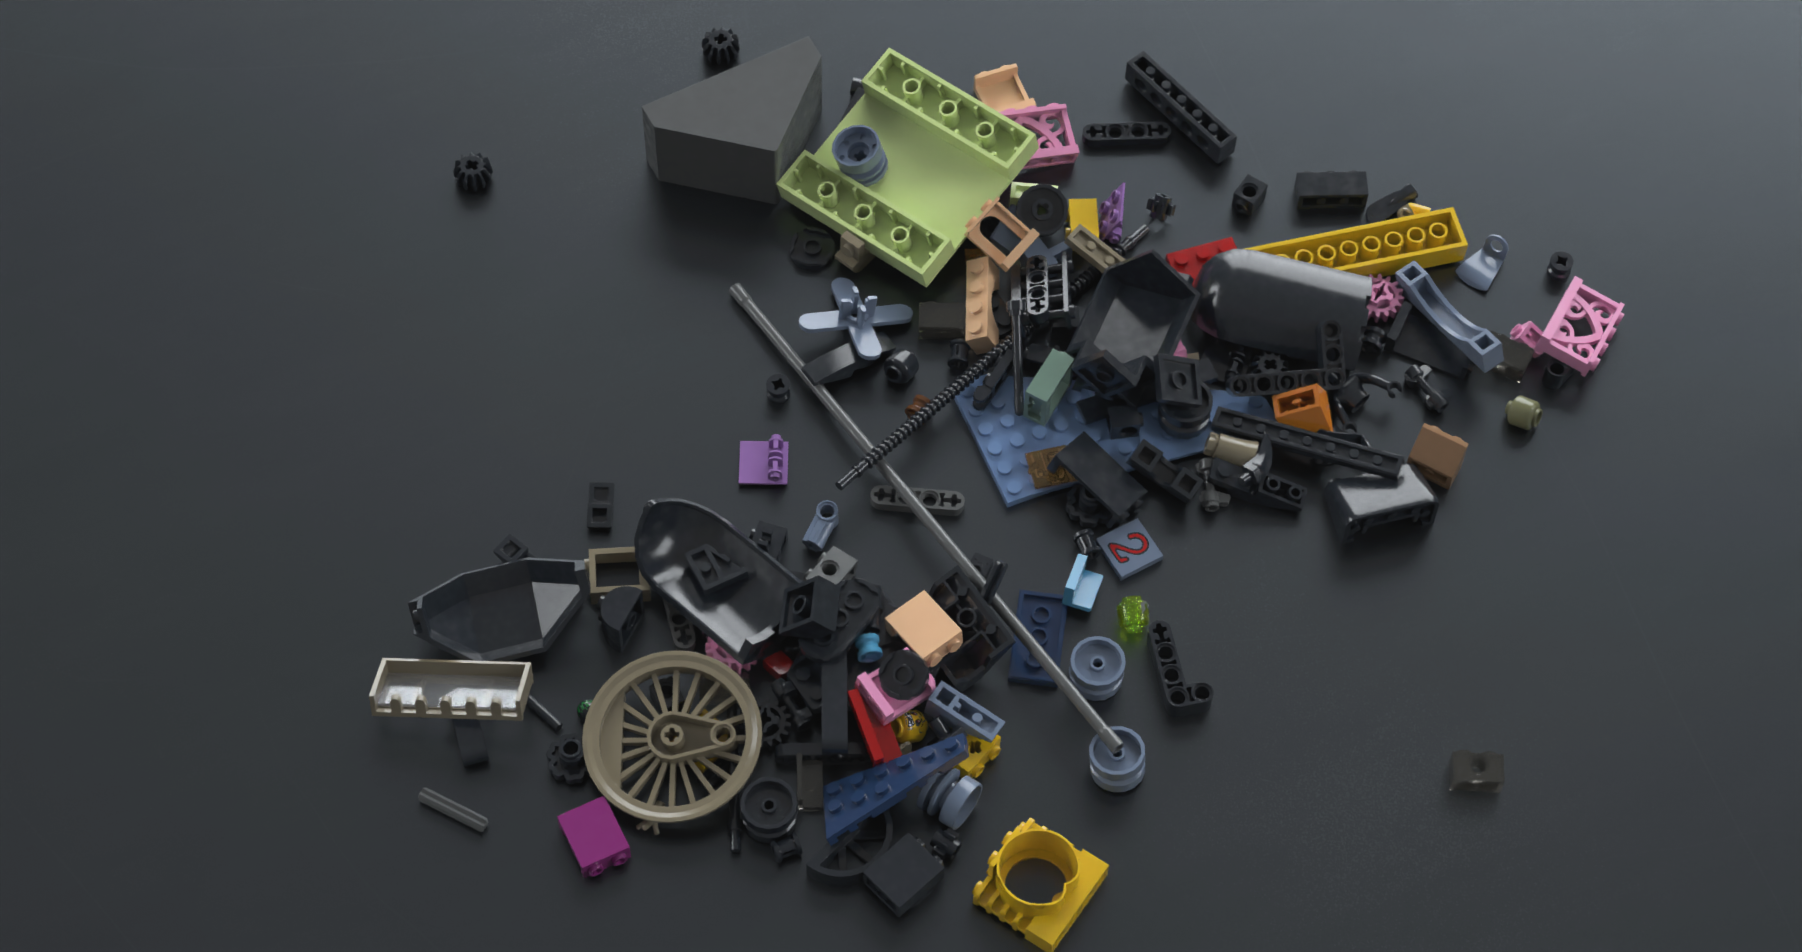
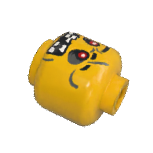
M909 710L890 722L896 740L901 744L907 741L910 743L920 742L928 729L925 717L918 710Z

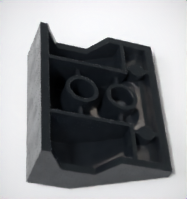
M957 565L934 582L928 595L962 630L963 643L960 648L953 653L949 652L938 663L956 689L962 693L981 679L1016 641L959 565Z

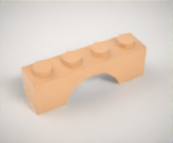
M989 256L968 260L966 269L965 341L977 355L991 351L999 343V329L992 311V293L999 290V269Z

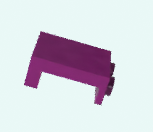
M605 796L557 816L559 828L562 834H565L584 878L587 876H597L605 868L612 865L619 866L631 857L630 847Z

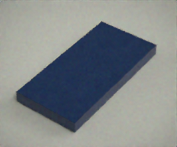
M1020 589L1016 617L1060 668L1067 605L1062 604L1063 595ZM1014 634L1013 638L1016 643L1012 646L1008 682L1057 688L1058 685Z

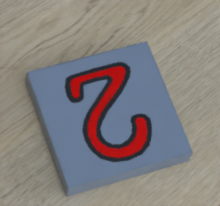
M1138 518L1097 538L1095 542L1101 548L1102 554L1121 581L1163 560V554Z

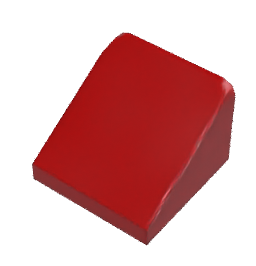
M780 650L763 660V668L776 680L779 678H784L785 680L787 672L794 661Z

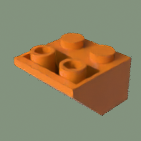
M1317 383L1272 396L1277 422L1316 433L1319 429L1333 431L1327 391Z

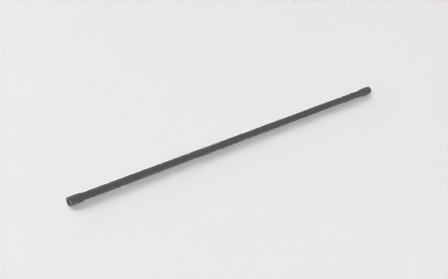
M740 283L732 285L729 289L731 296L745 309L866 455L867 452H871V449L875 448L874 445L823 384L813 386L801 371L802 366L806 364L752 301L751 296ZM884 457L881 461L878 460V464L874 466L981 593L986 583L985 578ZM996 593L991 603L993 609L1097 732L1099 738L1112 754L1119 752L1124 747L1122 740L1111 727L1107 726Z

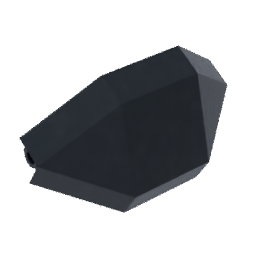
M528 557L461 573L408 602L414 624L413 635L461 660L504 662L546 652L590 594L591 583L584 560Z

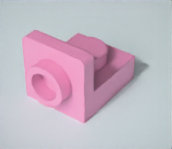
M1532 321L1522 325L1517 324L1511 330L1510 335L1512 336L1507 343L1510 346L1518 343L1532 357L1536 358L1541 354L1536 352L1534 348L1543 332Z

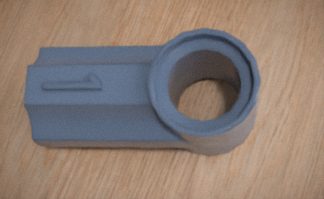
M825 500L818 504L816 514L802 540V543L808 549L822 551L832 530L838 525V507L834 502ZM825 513L833 514L829 518H825L822 515Z

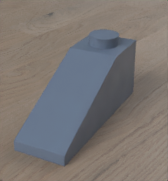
M943 681L940 682L928 698L924 711L933 718L941 715L950 728L963 727L967 734L988 742L994 740L1005 724L1004 720Z

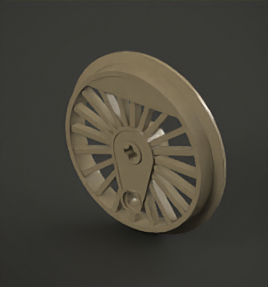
M663 651L650 654L621 668L606 681L596 694L587 712L583 727L582 745L587 770L598 790L608 801L623 812L642 820L657 823H678L694 820L725 805L743 788L750 778L758 761L762 745L760 711L751 690L743 679L719 660L690 651ZM680 673L695 675L683 709L679 712ZM673 674L672 711L668 712L658 676ZM702 677L715 682L692 713L688 714ZM649 679L653 680L663 713L660 715L638 687L639 684ZM721 687L732 695L704 716H699ZM633 689L653 716V721L625 703L626 694ZM735 703L739 704L743 713L723 721L714 720L716 716ZM625 711L648 726V729L625 723ZM745 722L746 735H737L733 726ZM624 730L646 736L647 738H624ZM724 734L730 735L727 741H718L720 736ZM738 744H745L742 756L731 754L738 747ZM642 745H647V746H644V747H641V748H638V749H635V750H632V751L623 753L624 746H642ZM646 755L623 771V762ZM717 757L737 763L738 765L732 775H729L707 759ZM652 762L629 793L626 794L622 790V782ZM694 762H700L726 782L715 791ZM687 764L710 794L699 801L695 800L685 768ZM661 765L648 802L644 803L635 799ZM670 766L669 807L656 806L655 802ZM678 766L680 767L690 804L676 806V773Z

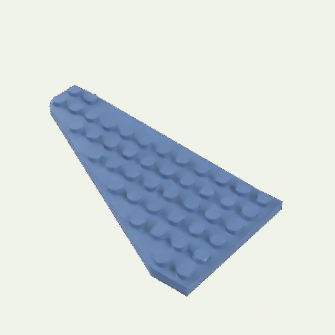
M987 374L979 376L977 380L974 379V383L970 384L968 388L965 387V390L963 392L960 391V395H955L954 399L1007 508L1052 491L1081 484L1075 479L1074 481L1036 488L1032 474H1035L1036 477L1035 470L1031 472L1030 468L1033 464L1030 455H1033L1035 463L1039 465L1038 470L1046 472L1040 453H1043L1046 466H1048L1047 455L1051 452H1057L1058 449H1063L1083 431L1121 467L1130 472L1135 469L1126 462L1143 439L1164 452L1163 456L1168 461L1203 453L1209 433L1220 434V432L1211 430V423L1218 406L1277 422L1268 401L1260 395L1233 397L1227 391L1210 390L1213 396L1210 422L1206 430L1198 437L1177 439L1168 435L1161 428L1157 420L1159 402L1156 401L1137 408L1138 412H1142L1144 426L1140 427L1139 436L1110 440L1106 418L1085 425L1076 407V402L1094 396L1095 392L1083 388L1081 392L1072 390L1076 380H1072V384L1045 426L1023 415L1017 416L1015 414L1013 376L1007 377L997 394L982 411L974 409L973 394L977 386L982 385ZM1023 377L1024 400L1025 391L1034 379L1033 377ZM1062 470L1059 471L1058 477L1062 475ZM1047 477L1040 478L1045 479L1047 482H1049Z

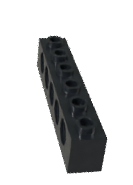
M1142 51L1127 62L1125 79L1217 164L1234 153L1237 135L1145 51Z

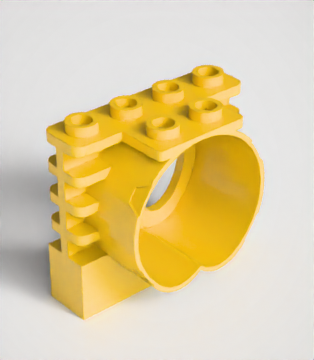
M1030 817L1026 823L1021 822L1013 832L1009 831L1002 841L1003 846L999 852L995 850L991 854L987 862L989 868L986 874L988 876L983 882L979 881L972 891L974 895L973 904L982 906L989 914L993 913L999 917L1001 922L1010 924L1015 931H1021L1025 934V939L1045 952H1053L1106 878L1109 865L1084 849L1082 851L1074 848V844L1070 843L1065 837L1048 830L1045 826H1039ZM1033 858L1043 859L1053 863L1061 870L1066 883H1064L1063 891L1053 896L1051 903H1029L1017 898L1006 888L1005 881L1010 870L1021 861Z

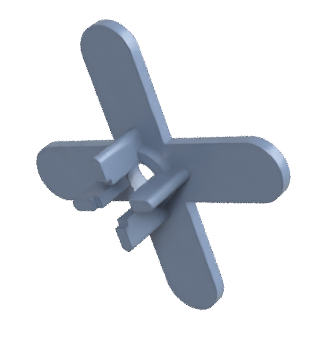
M837 278L832 281L831 290L839 310L804 314L799 318V327L807 333L848 329L859 356L865 360H875L880 357L882 348L873 327L908 323L912 320L913 311L910 307L903 304L876 306L877 296H868L865 298L863 305L854 283L847 278ZM851 314H857V318L851 316Z

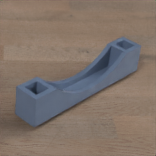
M1412 261L1395 272L1398 288L1403 289L1402 294L1484 373L1504 361L1502 343L1489 330L1478 327L1464 318L1448 302L1430 275L1417 262Z

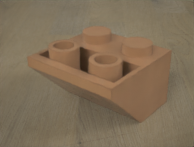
M1424 423L1407 462L1415 464L1425 479L1449 490L1461 469L1469 444L1457 436H1451L1441 431L1436 426Z

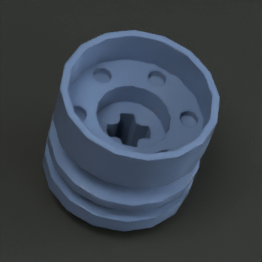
M852 125L843 129L835 137L832 143V153L842 173L865 187L876 184L884 177L888 170V159L877 133L871 127Z
M951 768L943 774L936 773L928 778V784L922 787L917 800V807L923 811L927 809V814L930 816H934L941 810L939 821L953 830L958 829L968 818L983 789L981 783L967 775L958 782L960 770L957 768Z

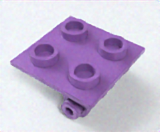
M1124 182L1116 190H1113L1111 196L1100 205L1099 214H1101V220L1098 227L1099 239L1102 242L1108 239L1110 243L1117 244L1121 239L1125 193Z
M779 434L772 435L769 441H740L739 484L787 485L788 442H783Z

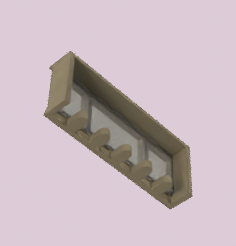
M382 658L369 694L372 716L522 721L529 692L534 683L531 662Z

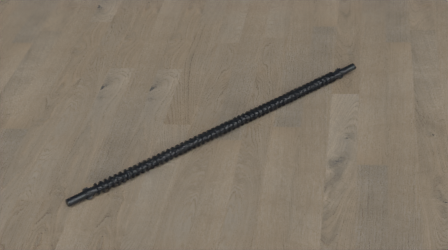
M1143 224L1132 235H1127L1121 244H1116L1111 249L1121 257L1125 256L1126 251L1131 250L1136 245V242L1150 231L1149 227ZM1093 265L1089 266L1088 270H1085L1083 274L1079 275V278H1075L1071 282V300L1077 294H1080L1081 290H1084L1086 286H1089L1090 282H1094L1103 273ZM1051 304L1050 310L1062 309L1064 304ZM1044 322L1029 323V326H1025V336H1022V340H1025L1026 336H1030L1031 332H1034L1035 328H1039ZM1012 332L1010 336L1007 335L1005 339L1001 340V344L997 343L996 347H993L991 351L982 356V359H978L977 363L968 368V371H964L963 375H959L958 379L949 384V387H945L944 391H940L939 395H935L934 399L925 404V407H921L920 411H916L915 415H912L910 419L902 423L901 428L897 427L896 432H891V436L888 435L886 440H882L881 444H877L876 448H872L871 452H867L866 456L861 458V462L855 463L851 470L835 483L836 487L839 490H843L854 479L860 478L867 468L872 469L873 464H878V460L881 461L883 456H887L888 452H892L893 448H897L898 444L907 439V436H911L912 432H916L917 428H920L922 424H925L927 420L935 416L936 411H941V407L944 408L946 403L949 404L951 399L954 400L955 395H960V391L963 392L965 387L968 388L970 384H973L974 379H979V375L982 376L984 372L992 368L1000 355L1004 356L1008 349L1012 350Z

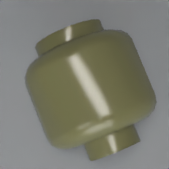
M1519 395L1513 401L1510 400L1507 403L1505 414H1508L1507 420L1509 424L1530 430L1533 427H1537L1540 423L1543 410L1540 409L1539 402Z

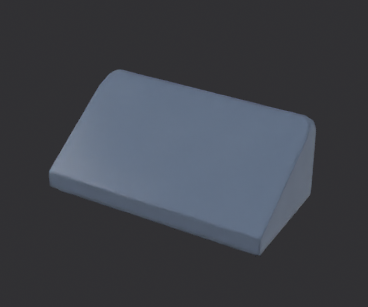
M1011 204L1008 210L1016 217V205ZM1001 221L990 236V240L995 247L1003 254H1010L1021 242V239Z

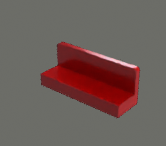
M858 688L848 691V701L873 767L902 756L891 724L888 723L883 726L860 695Z

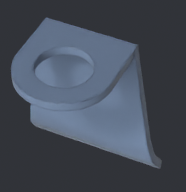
M1490 235L1486 239L1483 248L1456 269L1457 275L1465 283L1476 289L1488 290L1507 255L1509 247L1506 240L1499 235ZM1493 240L1499 241L1503 246V250L1498 251L1494 249L1491 242Z

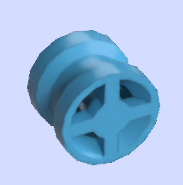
M863 634L854 641L855 647L859 649L857 657L860 662H874L883 656L882 649L878 646L880 639L877 634Z

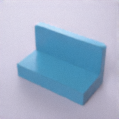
M1078 554L1065 586L1062 604L1090 612L1102 583L1103 575L1085 570L1088 556Z

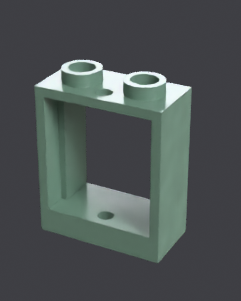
M1052 349L1025 391L1024 417L1042 426L1046 425L1072 384L1073 370L1071 367L1074 363V358L1069 354Z

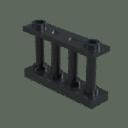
M1062 251V263L1048 265L1049 274L1062 273V278L1049 280L1050 289L1063 288V293L1050 295V305L1063 303L1064 308L1050 310V318L1048 320L1065 318L1069 330L1072 329V319H1076L1075 306L1071 304L1070 274L1074 273V265L1072 259L1068 260L1067 252ZM1019 258L1011 266V301H1026V312H1023L1024 316H1021L1022 336H1025V326H1029V323L1033 322L1030 321L1027 313V296H1025L1027 295V284L1025 281L1026 266L1022 267Z

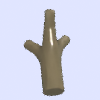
M659 800L655 803L656 806H666L665 803ZM644 820L636 825L638 830L641 828L647 830L652 826L654 834H659L657 822Z

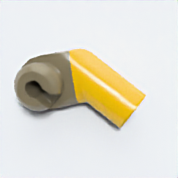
M1408 203L1398 210L1397 217L1430 212L1431 208Z

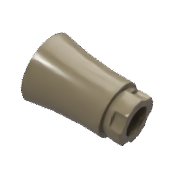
M1210 432L1203 454L1212 456V459L1217 457L1241 467L1256 456L1258 442Z

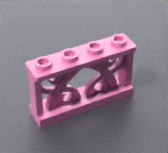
M1051 103L1042 107L1033 105L1025 109L1015 110L1014 108H1009L999 112L1021 126L1028 127L1042 136L1037 140L1039 149L1022 169L1074 163L1080 152L1078 144L1075 143L1066 104ZM1057 119L1060 123L1059 130L1052 133L1050 130L1053 128L1054 123L1048 124L1046 120ZM1061 134H1063L1066 146H1063L1057 138ZM1047 141L1044 145L1048 148L1041 149L1040 144Z
M1575 276L1534 350L1540 354L1545 352L1578 370L1585 377L1589 370L1594 372L1601 359L1597 358V356L1600 355L1602 357L1609 344L1605 341H1610L1617 330L1613 326H1618L1624 316L1621 310L1625 304L1622 302L1618 304L1582 284V279ZM1571 308L1576 309L1577 312H1579V310L1581 312L1576 314L1572 312ZM1594 308H1598V309H1600V310L1594 312L1593 309H1594ZM1605 312L1609 314V318L1605 319L1600 314ZM1586 317L1593 334L1574 337L1572 325L1564 318L1579 320ZM1560 328L1566 329L1567 332L1560 331ZM1572 347H1576L1577 353L1573 352ZM1581 351L1587 352L1588 357L1580 356L1582 354Z

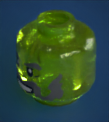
M1141 596L1123 597L1122 601L1117 604L1118 625L1123 629H1127V633H1140L1143 627L1149 625V605L1145 600H1142Z

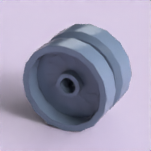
M1094 636L1080 641L1074 647L1071 654L1068 672L1069 680L1085 699L1099 701L1114 696L1121 688L1126 665L1124 652L1110 638Z
M1123 726L1111 727L1112 730L1122 740L1124 747L1119 752L1112 754L1098 734H1096L1089 746L1090 774L1094 782L1102 789L1111 792H1125L1135 788L1143 779L1145 774V744L1141 737L1132 729Z

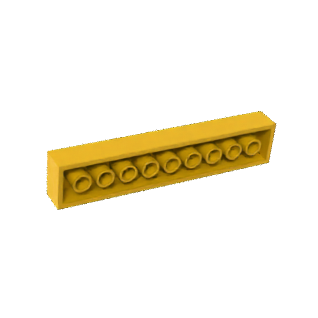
M1454 207L1245 249L1265 252L1368 277L1372 274L1374 278H1377L1378 274H1381L1382 277L1393 275L1412 261L1417 262L1422 268L1463 261L1468 243Z

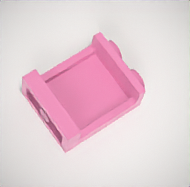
M879 668L869 675L864 672L857 676L854 685L855 688H858L860 695L883 726L927 700L936 688V682L929 673V682L920 696L912 700H897L888 696L882 690Z

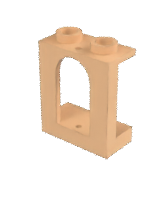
M997 196L994 201L989 199L981 207L983 213L978 218L973 216L965 225L967 231L964 235L1000 268L1007 272L1040 234L1034 228L1030 230L999 202L1000 198ZM989 216L996 217L1021 239V242L1008 256H1005L982 235L980 223L984 218Z

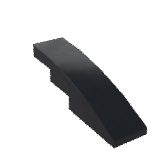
M884 331L876 333L882 348L880 357L891 355L897 347ZM850 342L802 366L801 371L813 386L851 377L854 370L872 366L875 360H865L860 357L854 343Z

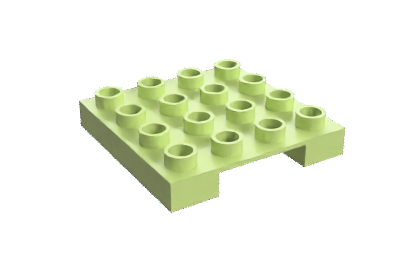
M888 48L862 79L864 95L817 152L813 155L804 150L776 185L783 199L841 235L846 230L865 243V248L870 253L927 288L967 238L964 235L967 231L965 225L973 216L978 218L983 213L981 207L989 199L994 201L997 196L1000 197L1039 149L1035 133L900 53ZM852 125L871 127L877 133L888 159V170L884 177L876 184L868 187L842 173L832 153V143L835 137L843 129Z

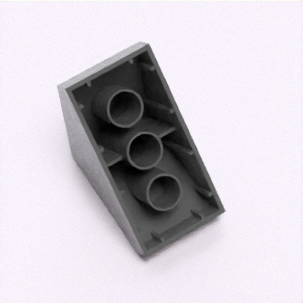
M807 36L643 105L642 115L646 159L658 180L778 204L782 197L776 184L803 152L822 112V56L810 37Z

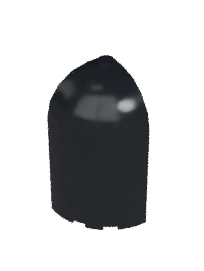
M1232 249L1216 254L1201 267L1193 284V287L1201 295L1193 310L1191 320L1202 330L1216 338L1235 344L1318 363L1316 327L1321 321L1336 320L1342 327L1345 369L1355 371L1363 343L1360 341L1362 334L1360 330L1361 327H1366L1369 309L1366 308L1372 293V277L1249 249ZM1327 324L1324 328V333L1327 337H1331L1334 330L1330 324ZM1329 348L1326 352V358L1329 361H1333L1335 358V351L1332 348Z
M680 498L652 499L644 505L634 537L635 559L641 575L655 592L741 665L761 658L765 654V649L772 644L778 646L787 637L778 634L784 589L802 582L732 523L711 509ZM708 544L716 549L717 553L729 557L731 562L738 567H745L749 577L705 596L685 560L684 553Z

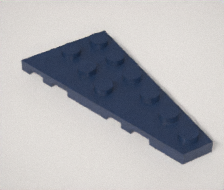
M961 733L949 737L938 743L925 746L922 749L824 785L826 839L829 844L833 845L838 842L837 837L847 830L852 833L858 829L857 824L868 817L875 818L908 797L906 792L917 785L919 788H922L928 784L927 779L934 774H943L967 759L969 751L965 735Z

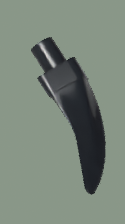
M1265 432L1258 454L1241 466L1243 475L1238 478L1240 485L1245 486L1248 482L1258 485L1267 476L1272 464V445L1268 433Z

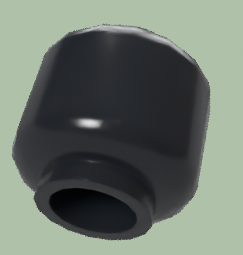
M906 349L894 351L884 363L886 377L891 382L897 384L908 382L919 370V362L915 354Z

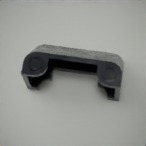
M1409 462L1403 464L1398 481L1366 473L1344 479L1334 478L1328 482L1323 492L1341 544L1352 542V535L1361 531V534L1367 532L1368 527L1410 517L1412 522H1417L1419 518L1422 526L1432 524L1435 521L1439 508L1436 494L1418 467Z

